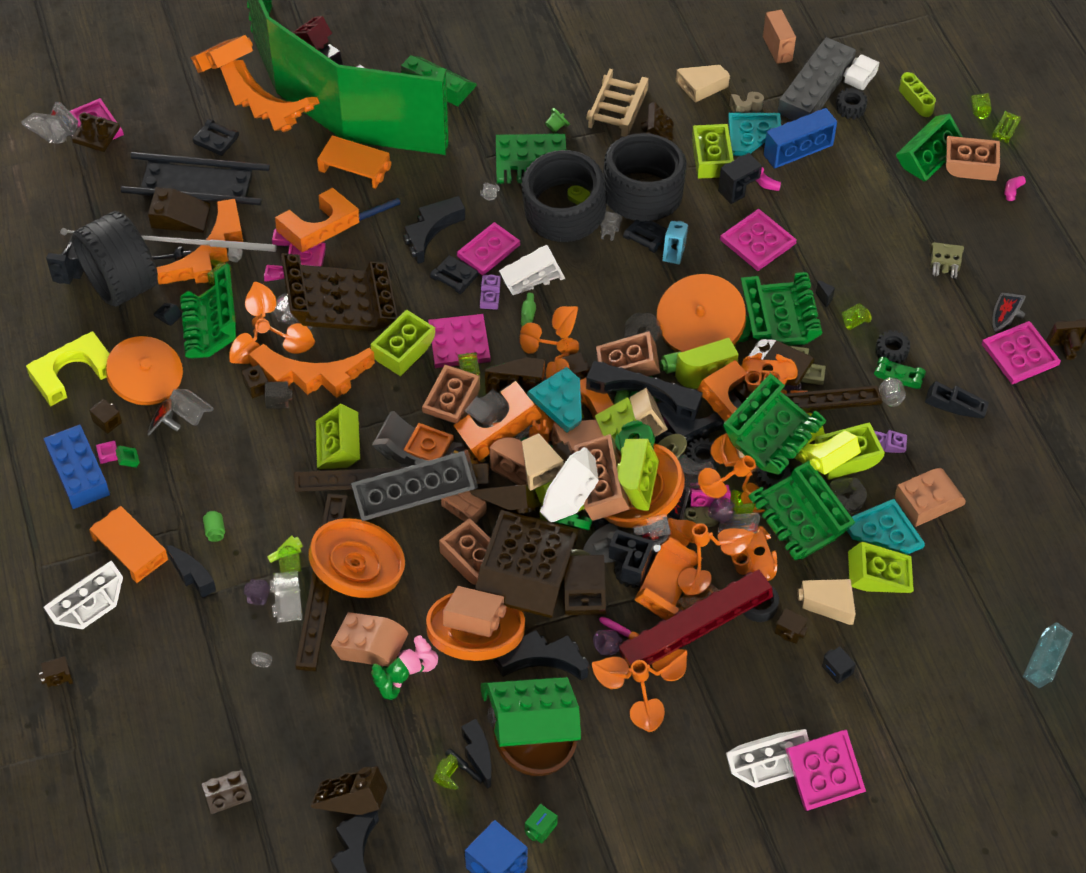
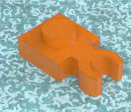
M533 419L532 427L529 430V437L539 433L549 444L547 421L543 420L542 424H537L536 419Z

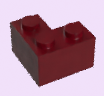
M323 16L313 17L292 32L318 51L324 48V44L329 42L327 37L332 34Z

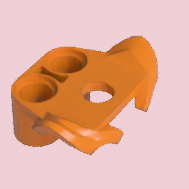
M757 353L753 356H747L741 364V367L747 372L745 381L751 393L770 373L784 385L787 380L795 379L798 376L796 364L791 359L785 358L780 354L776 355L777 360H761L762 354ZM766 365H770L773 367V370L766 371L763 368Z
M758 526L755 531H752L754 536L747 549L739 555L730 556L737 573L746 575L759 569L765 578L770 581L777 573V553L774 550L771 555L766 541L771 536L763 526ZM758 547H763L765 553L758 556L754 554V550Z

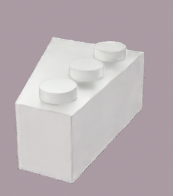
M548 245L538 248L536 251L521 257L516 262L499 270L512 295L534 289V285L541 283L544 285L550 284V280L565 279Z

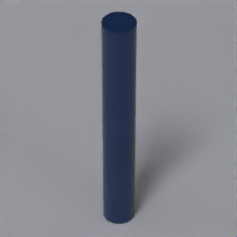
M399 198L359 213V221L400 205Z

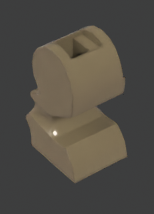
M752 91L748 93L747 100L742 101L739 95L731 94L729 106L733 113L760 112L764 96L759 92Z

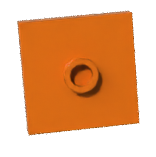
M418 423L404 451L428 461L444 457L454 440V435Z

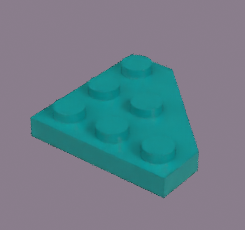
M729 113V136L733 156L751 154L764 144L767 131L781 126L780 113Z
M565 367L528 391L527 396L566 433L580 425L582 420L580 378L568 367Z
M895 499L852 516L855 524L847 530L853 540L866 542L906 555L925 546L924 541Z

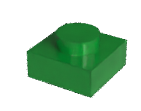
M118 446L115 451L119 465L137 468L140 461L136 448Z

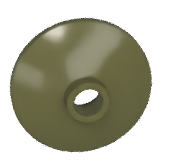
M672 434L662 439L658 444L666 447L679 458L686 449L687 440L681 434Z

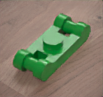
M886 357L879 358L878 367H876L874 372L876 377L915 389L921 388L922 379L926 374L923 368H912L891 362Z

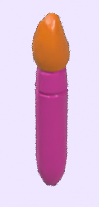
M599 618L603 625L629 639L639 635L609 618Z

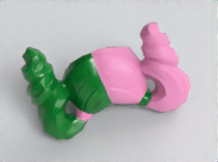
M421 635L414 638L415 652L411 649L399 652L396 660L388 667L373 664L371 675L374 678L373 682L379 688L384 699H395L400 693L402 683L407 680L409 675L417 672H429L437 665V653L431 650L432 647Z

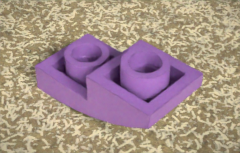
M482 276L480 309H498L501 276Z
M891 430L887 434L874 431L884 452L904 453L906 451V434Z

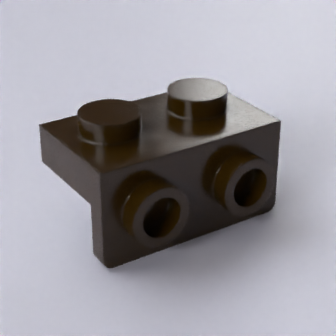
M243 770L233 771L228 775L212 778L201 784L212 814L252 800Z

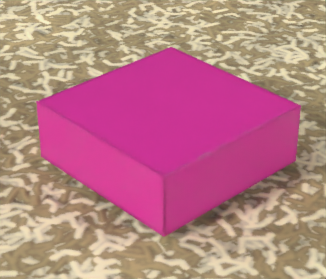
M115 441L96 445L100 464L118 460L115 451L117 449Z

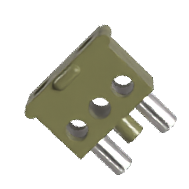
M932 243L930 248V268H933V275L935 276L936 273V276H938L939 269H942L943 273H948V270H951V277L957 278L964 247Z

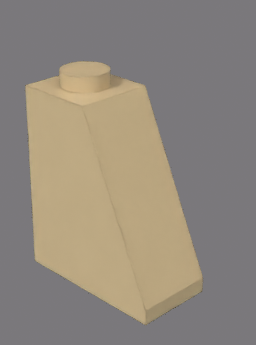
M721 65L680 68L677 70L676 75L677 84L694 102H698L727 88L730 79L728 71L724 70Z
M647 388L630 397L635 419L649 425L655 437L668 430L656 401Z
M539 433L522 441L528 489L531 491L554 480L563 467L564 462Z
M851 579L802 581L801 589H798V601H802L803 609L849 625L853 624L856 613Z

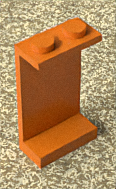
M333 135L317 159L318 171L325 173L329 166H333L372 178V187L374 189L377 188L379 183H382L384 174L391 167L388 152Z
M122 506L112 510L105 518L96 522L89 529L92 540L94 542L99 540L130 570L131 577L136 583L168 560L166 549Z
M671 537L661 543V550L656 553L634 599L664 620H668L679 611V608L676 607L682 593L678 585L679 574L683 570L694 568L697 565V553Z

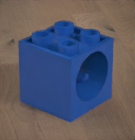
M496 820L465 850L466 869L471 873H524L528 867L527 846Z

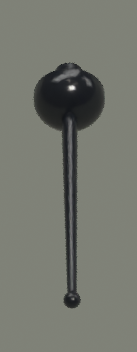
M178 246L174 250V254L153 256V260L174 258L175 261H178L191 254V250L184 251L182 246Z

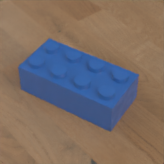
M825 108L770 129L766 134L765 158L775 169L833 146L837 120Z
M81 425L43 438L73 509L110 495L106 480Z

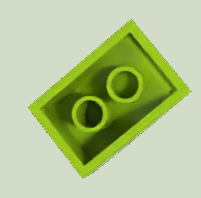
M860 542L848 551L849 579H851L853 588L869 592H914L911 556L866 542Z

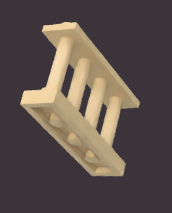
M609 69L608 74L603 77L602 87L592 110H588L586 120H589L588 128H592L595 120L619 126L621 128V136L625 137L629 135L648 91L649 78L642 77L640 83L633 84L613 79V69ZM613 85L633 90L635 94L630 96L610 91L609 88ZM605 97L629 102L630 106L625 108L603 101ZM601 108L624 114L625 117L617 119L598 113Z

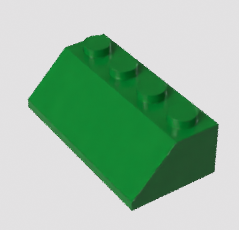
M410 55L401 65V73L436 78L438 69L443 67L422 57ZM446 69L447 102L459 106L474 90L477 83Z
M950 113L935 116L896 154V157L904 170L922 181H927L946 162L947 136H963Z

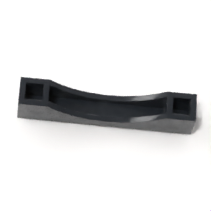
M594 360L586 377V389L602 394L615 391L639 392L647 388L653 397L665 403L676 416L695 421L702 403L703 393L695 389L665 382L658 378L628 371L604 362Z

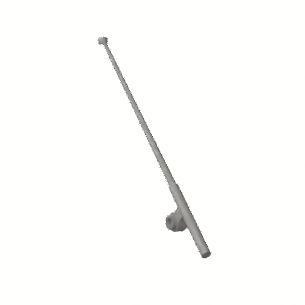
M62 228L60 234L65 236L67 233H74V231ZM142 236L144 240L228 248V259L232 262H238L241 259L242 249L276 252V245Z

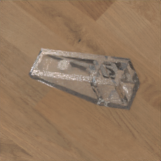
M33 112L21 122L23 126L51 143L60 144L71 134L61 116Z

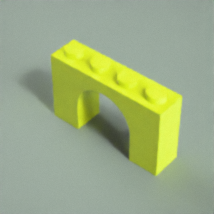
M92 331L26 365L29 377L50 406H53L67 398L65 388L57 377L58 371L64 365L71 362H84L91 366L100 380L106 378V364L109 352Z
M822 426L817 433H811V440L796 454L795 459L802 464L810 460L811 466L825 475L858 455L861 451L857 436L845 430L823 443L809 444L816 439V436L825 434Z

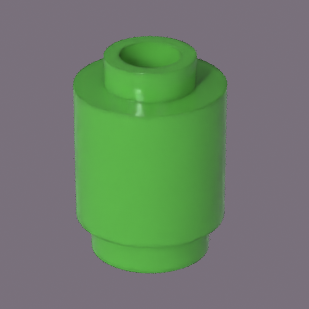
M680 351L662 356V360L659 362L660 368L666 374L676 372L677 354L681 353Z
M217 511L207 512L203 516L205 535L209 541H220L224 538L225 534L223 516Z

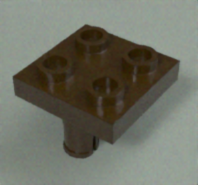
M655 102L649 104L648 120L641 122L642 130L647 132L646 134L658 135L673 142V120Z
M83 112L79 115L81 125L73 135L72 141L75 144L105 152L120 129V125L117 122Z
M1078 319L1068 322L1061 320L1055 322L1046 339L1049 346L1063 345L1066 359H1075L1077 357L1076 351L1082 349V344L1086 340V320Z

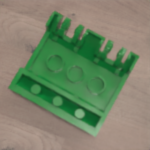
M565 133L496 134L497 184H504V170L507 171V183H511V169H517V181L522 183V170L524 169V172H526L527 167L535 159L549 152L566 150Z
M228 263L214 272L215 285L200 296L190 291H186L180 296L181 310L184 311L182 313L183 338L187 340L184 342L185 357L187 358L210 357L236 339L231 273Z
M795 273L794 282L761 285L759 276L741 278L754 339L758 341L760 339L777 340L792 346L807 344L823 333L820 320L816 318L818 317V311L813 291L808 290L811 288L808 273Z
M770 373L728 418L723 426L735 448L745 456H751L755 460L756 465L763 471L780 474L789 464L787 458H795L796 454L811 440V433H817L826 423V420L816 410L811 416L785 396L781 392L785 385Z
M810 460L796 467L791 476L764 491V488L760 487L748 496L752 503L756 504L755 507L757 509L765 510L762 517L767 519L766 522L775 535H778V539L780 541L787 540L788 543L785 548L787 551H790L789 554L794 560L804 559L832 543L855 524L853 518L819 472L811 466Z
M568 677L481 683L483 700L486 701L489 695L497 719L494 733L499 747L581 740L579 705Z

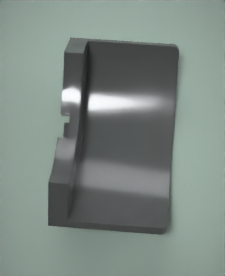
M391 411L372 446L386 459L390 460L392 458L402 464L400 467H409L428 461L404 451L415 428L404 421L395 411ZM452 442L445 456L451 455V451L456 447H464L463 443Z

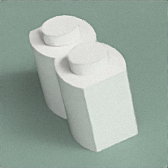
M861 54L853 60L850 68H846L843 75L845 77L844 83L864 90L869 81L876 75L879 62Z

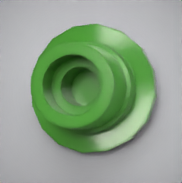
M555 108L551 109L552 114L545 122L546 126L554 133L561 127H568L570 125L564 118V113L560 114Z

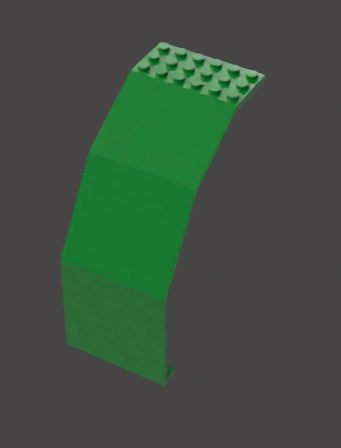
M272 0L247 1V8L250 9L249 21L252 23L251 33H253L255 44L277 94L291 102H297L307 97H318L320 103L315 105L313 110L304 113L339 138L362 144L446 155L449 133L445 68H439L436 78L338 65L270 18L269 15L273 7Z

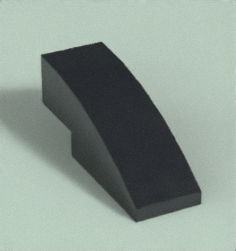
M937 381L929 387L925 403L941 410L974 418H984L989 402L958 386L951 389Z
M166 546L168 556L185 586L193 583L202 598L216 591L213 578L197 560L176 547Z
M474 719L461 726L462 737L468 744L465 746V756L476 773L483 779V783L488 789L491 787L490 751L483 730L478 721Z

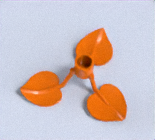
M253 282L245 299V308L250 314L256 316L252 320L254 337L252 338L248 333L238 335L231 345L229 360L231 363L249 364V353L260 346L255 342L258 332L266 333L268 330H271L284 337V349L293 354L308 351L315 344V339L310 329L301 323L290 325L287 329V334L271 327L264 317L265 313L275 310V295L265 285Z
M562 306L555 310L552 325L556 329V334L563 338L558 342L540 339L542 329L536 323H527L521 328L520 344L524 352L528 354L535 353L540 342L557 345L558 351L563 353L555 357V362L548 363L546 368L547 379L565 367L570 369L569 363L563 357L569 356V354H576L579 350L578 341L568 338L575 324L578 311L576 306Z
M728 434L721 435L713 442L711 455L717 463L724 464L725 467L734 466V469L723 478H720L719 473L712 468L703 469L698 475V484L701 490L709 497L721 498L727 492L724 481L734 474L738 477L746 476L742 486L744 492L741 494L744 506L754 513L765 512L764 509H757L755 507L756 504H753L748 497L753 491L759 489L757 485L748 483L752 475L751 471L756 467L755 460L748 455L739 459L737 450L730 441Z
M669 518L667 522L671 530L669 537L677 539L685 547L690 542L697 545V569L687 568L678 576V585L683 593L687 596H695L709 588L712 577L709 571L701 570V547L706 546L710 539L716 545H721V551L724 554L734 556L743 553L747 549L754 536L753 532L745 529L729 528L721 531L718 534V540H716L713 533L708 532L705 524Z
M678 649L652 664L653 669L643 660L634 661L631 668H629L627 662L621 657H608L592 662V668L597 680L609 689L622 687L624 678L628 679L631 675L636 682H640L644 701H638L632 705L630 718L637 727L647 732H652L663 722L665 710L659 699L648 701L644 682L648 679L649 672L656 676L661 674L665 681L679 680L686 671L687 650Z

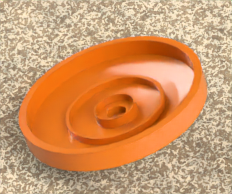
M697 274L685 277L668 288L658 305L657 323L663 340L675 352H684L726 338H730L734 345L744 331L746 309L740 292L729 281L715 275Z
M654 443L653 445L659 459L649 511L636 509L628 498L629 510L604 517L605 520L619 527H643L662 519L676 506L683 493L685 478L677 457L669 449Z
M337 519L324 524L314 534L309 547V561L319 579L330 588L352 597L372 598L390 592L399 583L405 567L403 551L394 537L381 527L359 519Z
M453 593L436 601L427 614L426 630L430 642L444 654L462 660L482 661L503 656L515 649L524 636V613L521 610L506 607L505 616L500 618L497 630H494L490 637L443 626V610Z

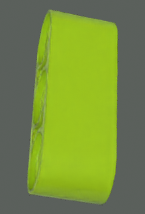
M911 72L902 74L899 85L900 93L919 115L930 117L934 111L935 97L915 74Z

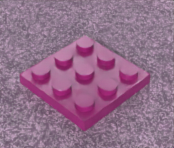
M757 209L720 235V240L757 271L794 246L797 240L760 209Z
M483 314L428 320L429 324L435 327V336L431 343L435 368H441L444 365L459 366L490 362Z
M1030 321L982 341V346L1011 384L1025 380L1060 364V359Z
M841 730L785 748L805 811L866 792L847 730Z

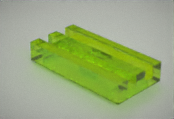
M1005 111L993 132L992 138L999 137L998 140L1002 141L1004 139L1005 143H1008L1021 117ZM1010 117L1002 133H1000L999 130L1006 118ZM1013 119H1015V122L1012 128L1010 129L1008 135H1005Z

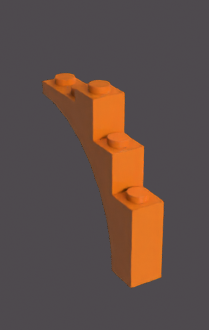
M233 60L220 67L235 106L242 105L247 107L250 105L254 118H262L263 120L270 118L274 131L282 130V132L291 130V126L297 123L295 118L302 116V112L313 110L314 106L320 103L318 97H307L297 102H291L272 96L254 80L243 60Z
M235 199L218 201L216 224L206 240L243 242ZM201 245L183 259L156 267L158 284H168L189 279H195L196 284L214 281L211 264L228 262L227 249Z
M264 344L249 353L251 366L260 365L268 382L278 392L294 382L307 395L318 390L323 385L336 398L349 391L351 388L350 380L357 378L360 373L370 369L375 364L374 351L370 348L344 360L329 363H308L289 359L272 351Z

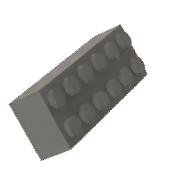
M826 37L780 98L778 113L794 121L821 110L844 78L843 75L846 68L851 67L855 59L856 49Z
M468 450L351 483L362 521L478 488Z

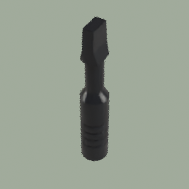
M451 748L446 751L445 755L460 769L465 770L478 783H483V779Z

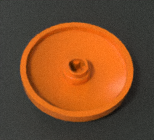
M147 336L128 338L117 344L110 352L106 364V377L114 392L124 400L138 405H154L169 399L178 390L183 375L182 363L175 350L165 342Z

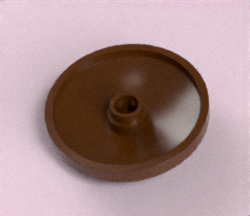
M494 733L495 744L502 758L515 770L531 776H545L560 770L571 759L577 746V741L499 747Z

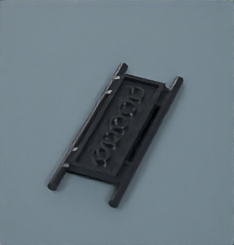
M132 152L131 159L148 160L141 188L121 186V193L153 196L156 187L171 188L200 200L218 202L235 199L238 204L261 206V198L247 197L252 179V170L270 171V164ZM170 162H171V163H182V164H193V165H204V166H215V167H227V168H231V169H220V168H208V167L175 165V164H170Z

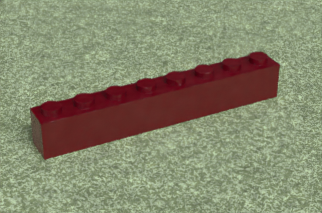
M759 569L755 572H749L744 578L729 583L726 588L711 593L706 599L696 601L691 607L678 611L668 620H662L657 626L642 631L633 639L624 641L619 646L620 656L627 662L629 668H631L632 663L636 660H643L647 665H651L772 598V586Z

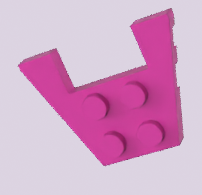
M274 229L273 245L290 246L288 254L300 255L301 265L323 266L326 243L321 242L301 252ZM266 265L264 281L285 279L283 266Z

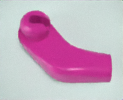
M762 167L761 177L756 182L765 189L779 191L781 182L763 173L764 168Z
M1018 176L1007 181L1004 192L1007 201L1015 200L1017 188L1026 183L1024 176Z

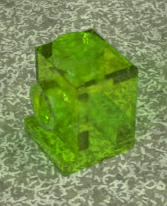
M477 352L458 354L459 369L480 376Z

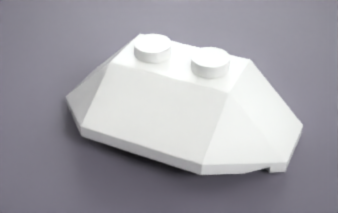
M583 447L580 451L569 456L547 489L540 512L551 523L576 514L599 481L596 459L587 448Z
M110 561L57 596L43 608L54 624L84 629L116 607L123 576L114 563Z
M806 729L778 733L735 747L726 753L731 774L755 788L794 776L785 748L809 741Z

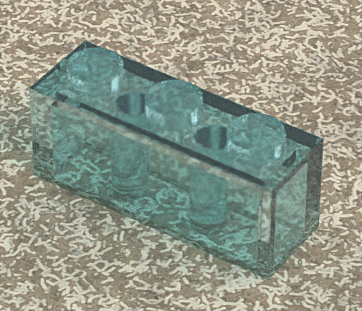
M1057 622L1043 630L1023 678L1038 688L1053 681L1073 633Z

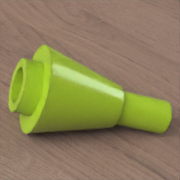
M291 535L277 551L268 555L267 558L272 563L281 557L302 552L300 548L303 545L298 536L294 538Z

